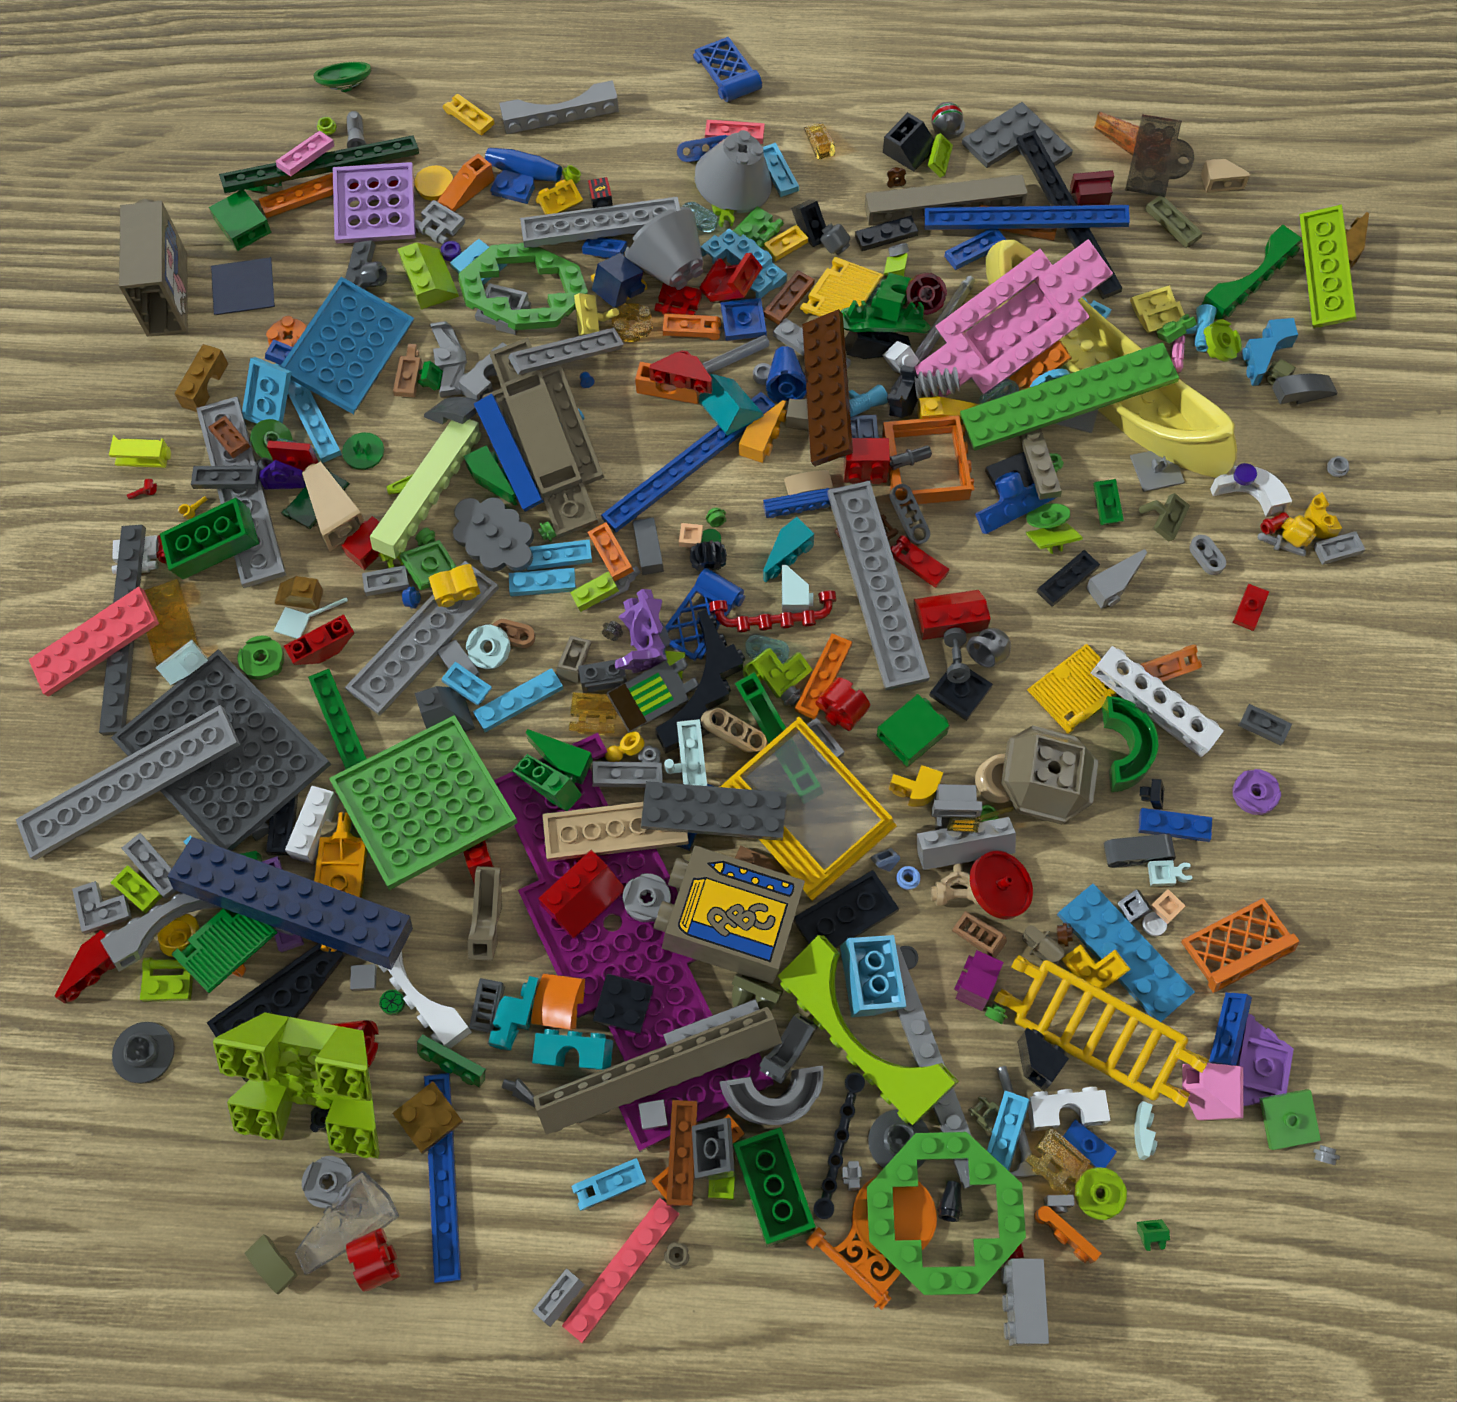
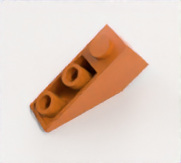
M480 154L475 155L463 164L437 202L453 212L495 180L491 163Z

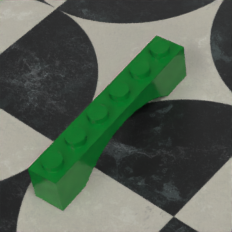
M1281 225L1269 237L1265 247L1264 262L1259 268L1239 280L1218 283L1205 295L1202 305L1209 304L1216 307V320L1223 319L1226 316L1230 317L1238 304L1243 305L1251 292L1256 293L1264 280L1269 281L1277 268L1279 270L1282 269L1288 258H1293L1299 252V244L1302 238L1285 225Z
M754 672L736 682L735 685L762 733L765 735L766 740L770 743L786 729V726ZM793 738L789 739L775 752V755L803 804H806L824 792Z

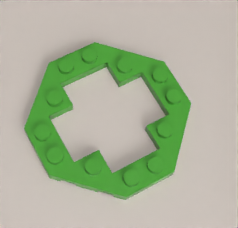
M524 243L491 245L459 272V283L465 305L471 309L478 308L482 310L483 315L497 322L502 320L508 323V327L513 330L557 327L564 316L568 317L576 309L574 295L578 293L588 294L578 265L539 246L524 248ZM535 262L539 275L559 274L565 293L548 294L547 301L550 308L511 310L507 297H486L481 278L499 277L497 264Z
M967 1132L915 1133L867 1186L869 1242L923 1295L977 1294L1026 1238L1022 1183ZM968 1159L969 1185H995L999 1238L973 1239L975 1266L923 1267L921 1240L895 1241L893 1187H918L917 1160Z

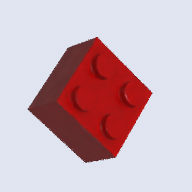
M852 438L853 453L844 456V483L857 484L870 481L872 484L887 483L890 463L889 438Z

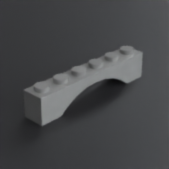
M613 80L593 84L580 96L558 104H533L519 99L499 103L506 134L619 112L618 98Z
M178 893L171 901L164 905L155 906L148 914L141 918L132 919L125 927L109 932L100 941L117 970L121 971L139 961L154 936L176 918L201 909L222 907L184 893Z

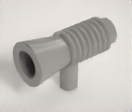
M351 111L346 118L349 135L347 148L366 145L363 136L362 116L357 111Z

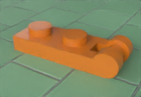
M664 314L663 336L704 337L718 340L720 339L719 327H721V318L704 315Z
M1196 645L1186 646L1176 652L1140 664L1147 673L1159 678L1162 682L1202 667L1201 660L1197 658L1196 653L1198 649ZM1188 656L1189 662L1185 664L1184 658Z
M1042 1206L1035 1211V1221L1038 1224L1048 1225L1054 1231L1053 1236L1064 1245L1068 1243L1074 1249V1255L1082 1262L1086 1263L1088 1261L1091 1264L1102 1254L1050 1207Z

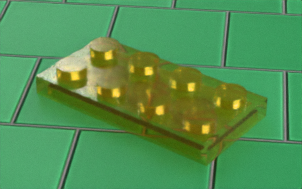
M178 579L144 590L159 622L157 626L146 632L156 666L191 640L200 648Z

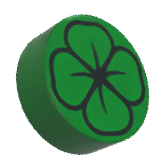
M388 990L380 997L379 1005L384 1013L393 1016L399 1014L404 1009L405 1001L399 991Z

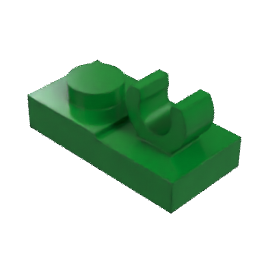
M1116 479L1094 482L1093 486L1100 525L1122 523L1124 518Z

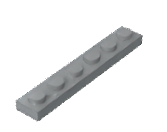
M610 328L512 352L508 358L516 373L521 375L619 350L624 344L615 328Z

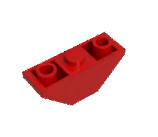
M675 352L650 364V380L656 383L674 385L677 388H687L699 393H712V378L697 356Z
M343 614L284 645V648L294 665L320 664L339 654L354 635V631Z

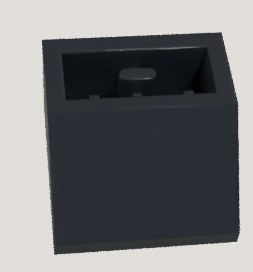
M907 112L884 136L883 153L914 172L930 156L934 138L922 120Z
M1027 1027L1017 1041L1023 1075L1041 1090L1045 1091L1069 1058L1065 1056L1066 1052L1061 1047L1055 1044L1052 1046L1044 1040L1045 1037L1042 1033L1035 1029L1030 1030Z

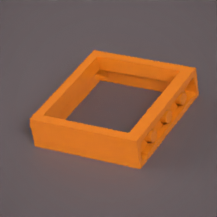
M959 415L883 422L882 437L889 438L890 456L897 455L895 438L952 433L961 486L912 490L917 504L970 500L971 492L975 490L974 478H970L972 471L971 460H967L966 456L968 454L967 441L964 442L963 436H965V426L961 424ZM889 465L888 476L890 489L902 483L899 468L892 470ZM897 489L895 496L898 500L902 501L906 498V493L903 489ZM908 501L907 503H905V504H903V505H900V506H906V505H909V504H911V503H910V501Z

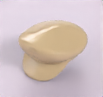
M1006 753L994 755L984 761L978 767L975 774V784L983 798L993 803L1010 801L1001 784Z

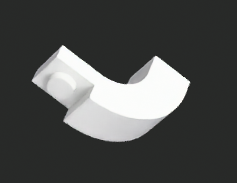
M1234 466L1229 475L1223 474L1215 478L1210 488L1213 496L1236 491L1251 494L1261 504L1266 517L1287 512L1292 503V499L1284 484L1270 472L1255 467L1257 477L1251 485L1243 486L1234 480L1233 474L1237 467Z

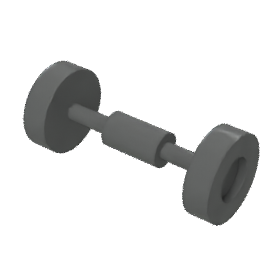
M951 628L944 633V643L952 647L954 664L948 667L947 677L953 683H962L970 678V668L966 664L961 663L960 646H963L967 641L966 632L961 628Z

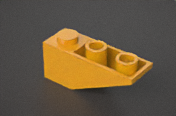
M782 400L763 414V417L746 427L739 443L740 456L763 463L766 456H770L773 448L772 441L778 438L780 433L779 426L781 422L786 420V401Z

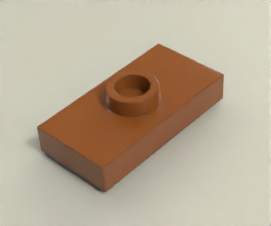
M226 415L208 427L210 432L233 459L250 448L247 440Z

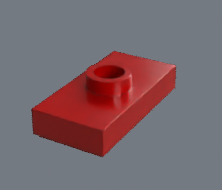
M1248 583L1232 623L1254 631L1269 591Z

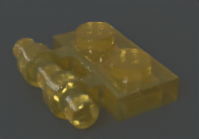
M573 692L570 714L571 717H579V721L570 722L569 731H578V734H585L586 732H596L599 735H606V733L615 734V725L607 724V719L616 720L617 712L607 694ZM587 718H599V724L586 723Z
M1052 1127L1047 1129L1035 1146V1149L1042 1154L1040 1159L1031 1153L1025 1160L1032 1166L1033 1172L1037 1175L1041 1174L1050 1182L1049 1186L1055 1191L1059 1190L1063 1195H1067L1071 1190V1187L1065 1183L1067 1177L1073 1183L1078 1181L1091 1162ZM1049 1162L1060 1170L1057 1175L1047 1167Z

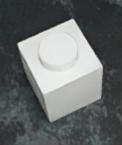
M898 341L882 355L892 370L900 373L902 366L914 367L920 362L909 345Z

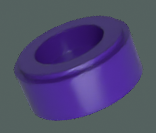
M447 241L441 246V254L446 261L451 262L462 253L460 245L455 241Z
M1242 463L1234 471V480L1243 486L1251 485L1257 477V470L1251 464Z

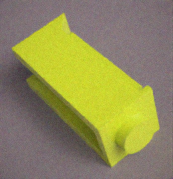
M113 435L109 456L116 457V466L166 468L167 461L171 457V449L163 438H161V441L146 439L118 440Z

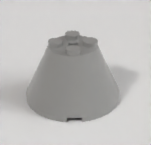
M745 130L729 135L706 152L699 159L695 168L694 179L698 191L710 204L723 210L727 208L737 210V213L751 212L755 207H761L768 200L772 190V179L763 153V147L757 139Z
M681 207V210L675 212L673 209L667 210L650 220L634 235V243L631 247L627 246L625 251V257L643 270L644 273L671 287H676L677 290L684 288L689 280L693 277H699L704 271L702 269L703 258L695 214L688 207Z

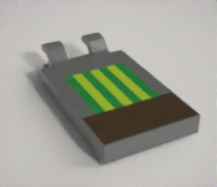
M684 658L669 666L667 661H664L607 692L609 700L628 733L689 700L686 694L697 689L699 683L695 677L686 683L682 682L678 673L685 670L688 666Z

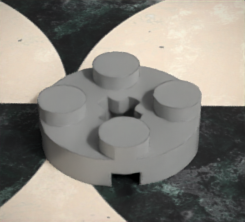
M642 874L640 877L632 879L627 883L623 891V901L626 912L633 919L640 922H655L662 901L671 903V894L669 887L661 877L654 874ZM647 892L651 893L652 902L643 903V899L640 898L641 895L646 896Z
M321 1157L322 1159L312 1162L306 1168L302 1177V1189L307 1200L318 1208L331 1209L340 1207L353 1191L354 1172L344 1160L338 1157ZM329 1175H332L334 1185L326 1190L322 1180L328 1179Z

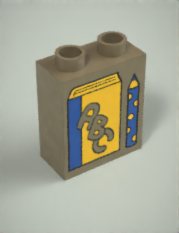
M694 845L689 861L676 858L668 885L680 890L675 904L662 901L654 929L665 932L662 949L773 984L780 967L805 881Z

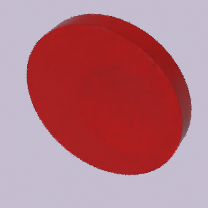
M990 851L979 857L972 865L970 871L971 890L978 904L988 914L1007 920L1023 914L1029 908L1033 898V885L1029 873L1017 858L1003 851Z

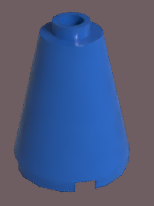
M788 346L779 347L775 351L766 382L768 397L777 403L782 400L802 399L807 393L806 378L794 349Z

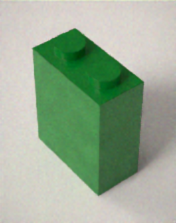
M245 190L233 193L209 207L215 222L237 251L272 233L267 219Z
M917 694L878 726L876 736L906 767H909L947 735L950 725L945 716L938 714L933 709L928 699L922 698Z

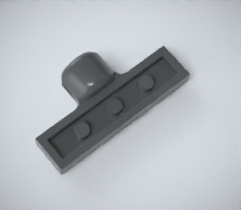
M372 240L354 243L345 279L364 290L367 287L382 286L387 281L386 268L381 262H372L376 246Z

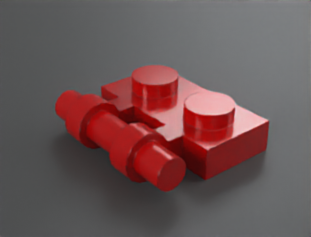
M663 283L658 297L659 303L655 304L654 311L662 312V315H696L703 292L698 288L688 286L677 290L676 287Z

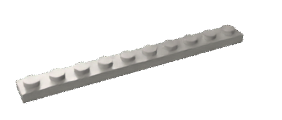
M896 945L906 1000V1007L896 1011L917 1067L932 1066L939 1063L944 1064L899 945ZM953 1088L933 1107L942 1132H967L971 1135ZM952 1159L963 1189L975 1186L969 1185L968 1159Z

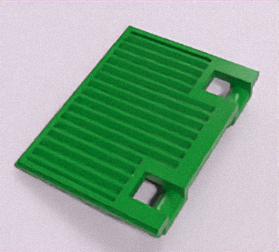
M222 909L188 939L190 944L185 949L180 951L177 948L171 955L208 993H211L278 932L268 924L230 910L226 912Z

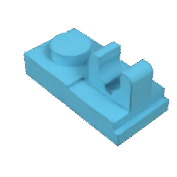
M454 662L441 679L443 683L475 705L482 703L488 692L492 689L489 684L457 662Z

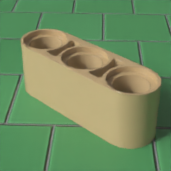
M721 708L706 711L701 717L703 728L743 752L761 751L766 746V737L761 731ZM713 714L717 717L718 720L716 725L712 722ZM732 725L736 728V736L731 733ZM751 736L755 739L754 747L750 744Z

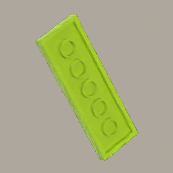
M1342 204L1299 214L1313 329L1357 320Z

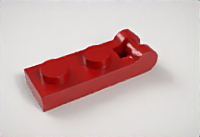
M901 535L896 541L897 544L890 547L893 559L937 588L948 575L950 569L912 544L907 537ZM903 549L908 552L906 555L901 553Z

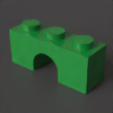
M889 273L886 280L882 279L881 285L878 287L871 304V308H874L873 316L897 322L902 306L907 302L905 297L906 288L909 280L912 278Z

